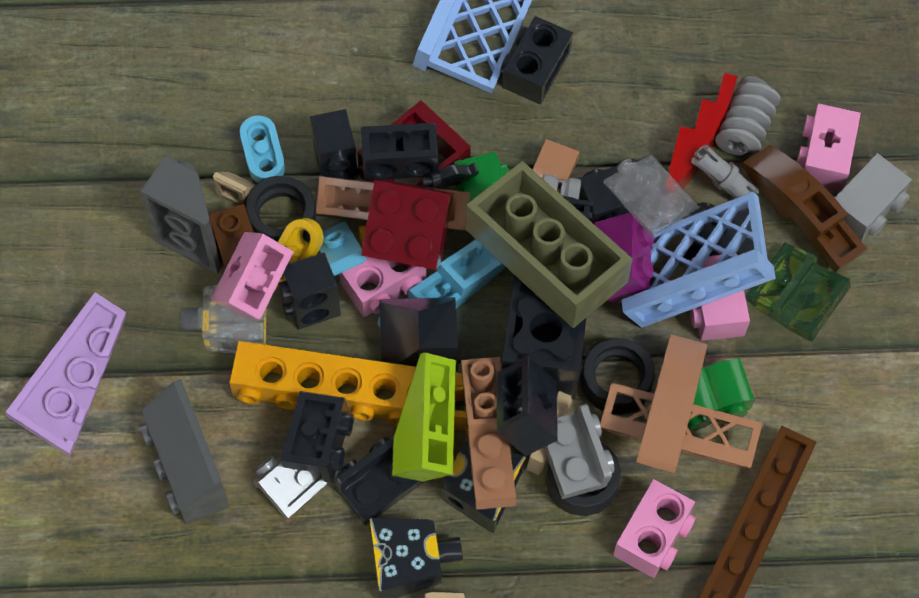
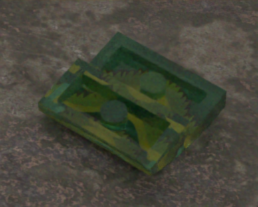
M784 242L770 262L774 266L776 279L752 287L746 294V300L769 318L812 342L851 288L850 279L818 265L817 256Z

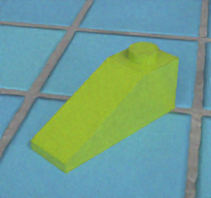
M429 353L420 354L394 435L392 476L424 482L453 475L456 360Z

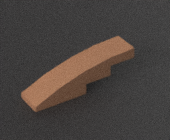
M319 176L316 213L367 220L374 182ZM436 189L454 193L448 228L465 230L466 205L469 203L470 192Z
M670 335L638 453L637 463L675 473L708 344Z

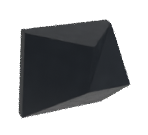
M455 297L379 300L382 362L416 367L420 354L429 353L456 360L455 372L458 371Z

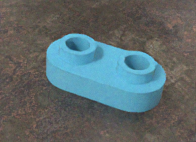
M265 116L249 117L240 127V137L251 178L255 182L260 183L274 176H283L285 172L284 158L274 123ZM258 135L265 137L260 141L253 140ZM265 166L273 167L272 170L267 172L261 170Z

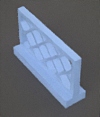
M440 0L417 49L412 66L423 71L429 66L492 94L500 76L502 62L513 46L532 0H500L494 3L492 0H484L486 5L470 9L467 0ZM524 1L522 7H520L519 2ZM511 5L517 19L502 23L497 9ZM462 7L464 12L459 13V10ZM490 12L496 26L480 30L475 16ZM467 19L474 33L458 37L453 24ZM512 29L510 35H508L506 30ZM500 33L505 46L490 51L484 37ZM448 35H450L451 40L446 41ZM477 40L484 54L468 59L462 44ZM455 47L461 61L450 64L438 57L441 51ZM500 57L499 60H498V62H497V64H496V61H495L494 58ZM487 61L493 72L490 80L476 75L472 65Z
M751 192L654 230V243L651 245L652 265L655 264L661 253L670 257L660 274L653 272L652 278L656 280L650 289L622 299L623 313L643 328L776 279L774 266L767 259L759 197L754 192ZM749 208V215L741 227L731 223L738 211ZM712 221L718 223L707 240L698 236L705 224ZM729 228L737 233L727 248L724 249L716 244L726 229ZM679 234L684 235L674 253L665 249L672 237ZM746 237L753 240L754 250L741 255L735 254ZM696 241L703 246L691 262L683 257L692 243ZM712 250L722 254L716 264L706 268L701 267ZM679 263L688 266L682 277L672 281L668 280Z

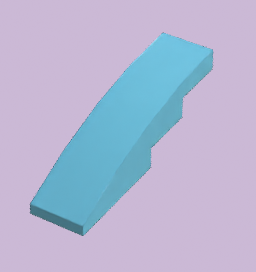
M474 240L442 261L436 273L409 290L406 299L455 297L457 309L506 266L480 242ZM379 316V318H378V323H377L379 327H380V316Z

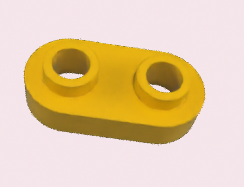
M298 219L287 225L278 243L294 251L289 260L290 263H294L317 255L323 244V231L320 225L312 219ZM304 230L310 234L309 243L303 239ZM282 274V276H281L279 282L284 281V280H283V274Z

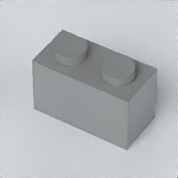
M877 153L835 197L849 214L845 218V222L861 241L869 234L873 237L876 236L888 221L885 216L891 210L897 213L905 205L910 197L906 192L912 179Z

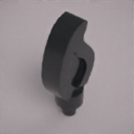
M475 163L467 166L450 165L439 170V172L429 173L428 178L421 179V185H430L431 188L451 187L474 178L478 175L479 171Z

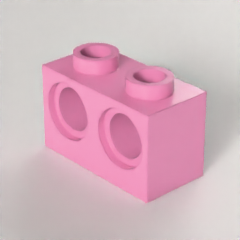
M366 257L367 260L364 263L339 274L341 286L365 318L371 313H380L379 300L397 299L404 294L408 295L410 289L426 279V268ZM397 265H405L409 268L404 272L392 270ZM366 283H373L378 286L371 291L360 288Z
M653 479L619 538L613 556L654 579L660 568L668 571L678 552L677 549L673 548L675 541L679 535L686 538L696 520V517L691 515L695 501ZM663 508L670 509L675 513L676 519L665 521L658 516L657 511ZM645 540L651 541L657 546L658 551L653 554H647L639 548L638 543Z

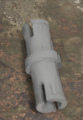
M708 145L700 147L695 152L692 164L706 173L713 180V185L719 190L723 188L734 199L754 192L756 195L759 194V189L739 173L737 166L732 162L728 164Z

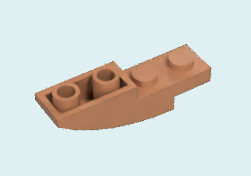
M500 357L461 360L476 510L516 506L510 444L497 432V372L501 371Z

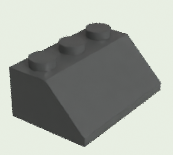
M165 156L140 191L155 242L218 274L221 270V265L198 172L186 161L178 160L176 162Z
M182 380L174 381L142 409L146 423L140 425V429L147 447L155 445L159 457L152 460L160 481L168 478L172 491L165 494L173 515L181 513L185 524H189L227 509L229 504L221 478Z

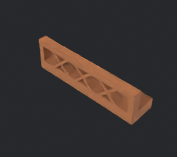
M611 383L600 423L601 431L642 442L646 424L634 420L642 415L646 421L648 420V412L651 409V405L644 408L640 399L653 402L654 394ZM617 393L633 397L640 411L629 418L612 415ZM693 404L689 420L698 415L708 417L716 432L701 439L694 437L687 427L681 453L746 471L750 470L763 423ZM716 420L730 424L720 429ZM736 425L752 429L747 451L731 447L723 432ZM719 436L723 444L709 440Z

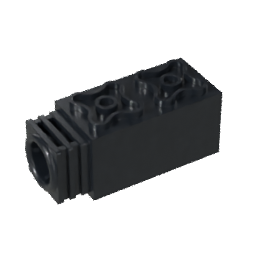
M562 195L592 222L594 201ZM514 275L502 369L529 356L557 381V395L561 391L572 396L571 399L575 400L581 369L586 318L576 327L572 328Z

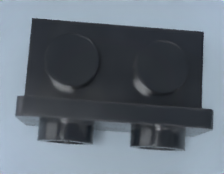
M300 391L281 457L283 468L321 473L324 482L333 483L336 471H341L343 468L345 449L342 446L345 436L351 435L354 424V415L349 412L344 397Z
M394 436L390 439L385 437L377 441L370 448V454L359 462L352 460L338 472L339 476L336 478L338 493L365 526L370 523L371 518H377L424 483L422 481L392 476Z

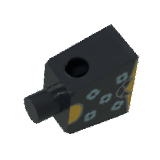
M465 441L457 457H453V475L441 477L445 479L441 489V498L444 502L486 530L494 533L506 507L476 510L468 441ZM511 452L516 488L524 471L525 456Z
M370 519L380 598H398L442 583L440 563L463 560L460 537L437 540L433 520Z

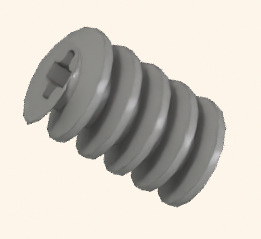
M744 76L741 78L740 86L736 89L735 97L731 101L730 109L726 112L720 132L716 135L715 141L717 146L722 151L739 156L745 153H757L760 151L762 145L760 141L765 139V130L771 125L770 118L774 117L776 113L775 107L781 101L780 95L767 82L754 76Z

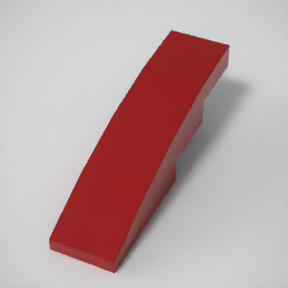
M724 73L717 102L702 99L695 130L680 126L661 205L668 207L698 171L699 168L692 164L695 152L704 145L712 148L716 135L720 132L721 124L725 120L738 76Z

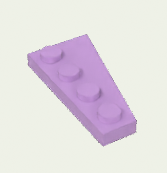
M94 293L5 412L6 417L68 457H71L125 322L126 312L99 294Z

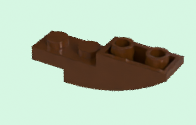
M769 145L742 162V168L785 221L790 218L793 219L835 273L867 250L866 246L845 222V218L849 215L846 210L815 177L788 155Z

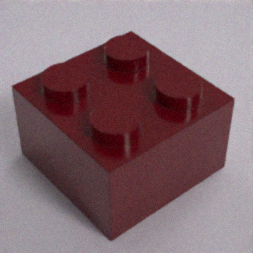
M383 179L374 180L361 256L434 270L438 269L441 266L454 193Z

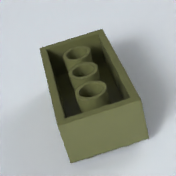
M523 161L466 205L465 230L572 328L576 327L629 281L633 259Z

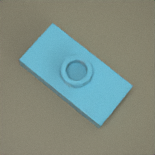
M346 221L323 231L324 239L319 252H325L334 276L367 260L365 256H361L362 248Z

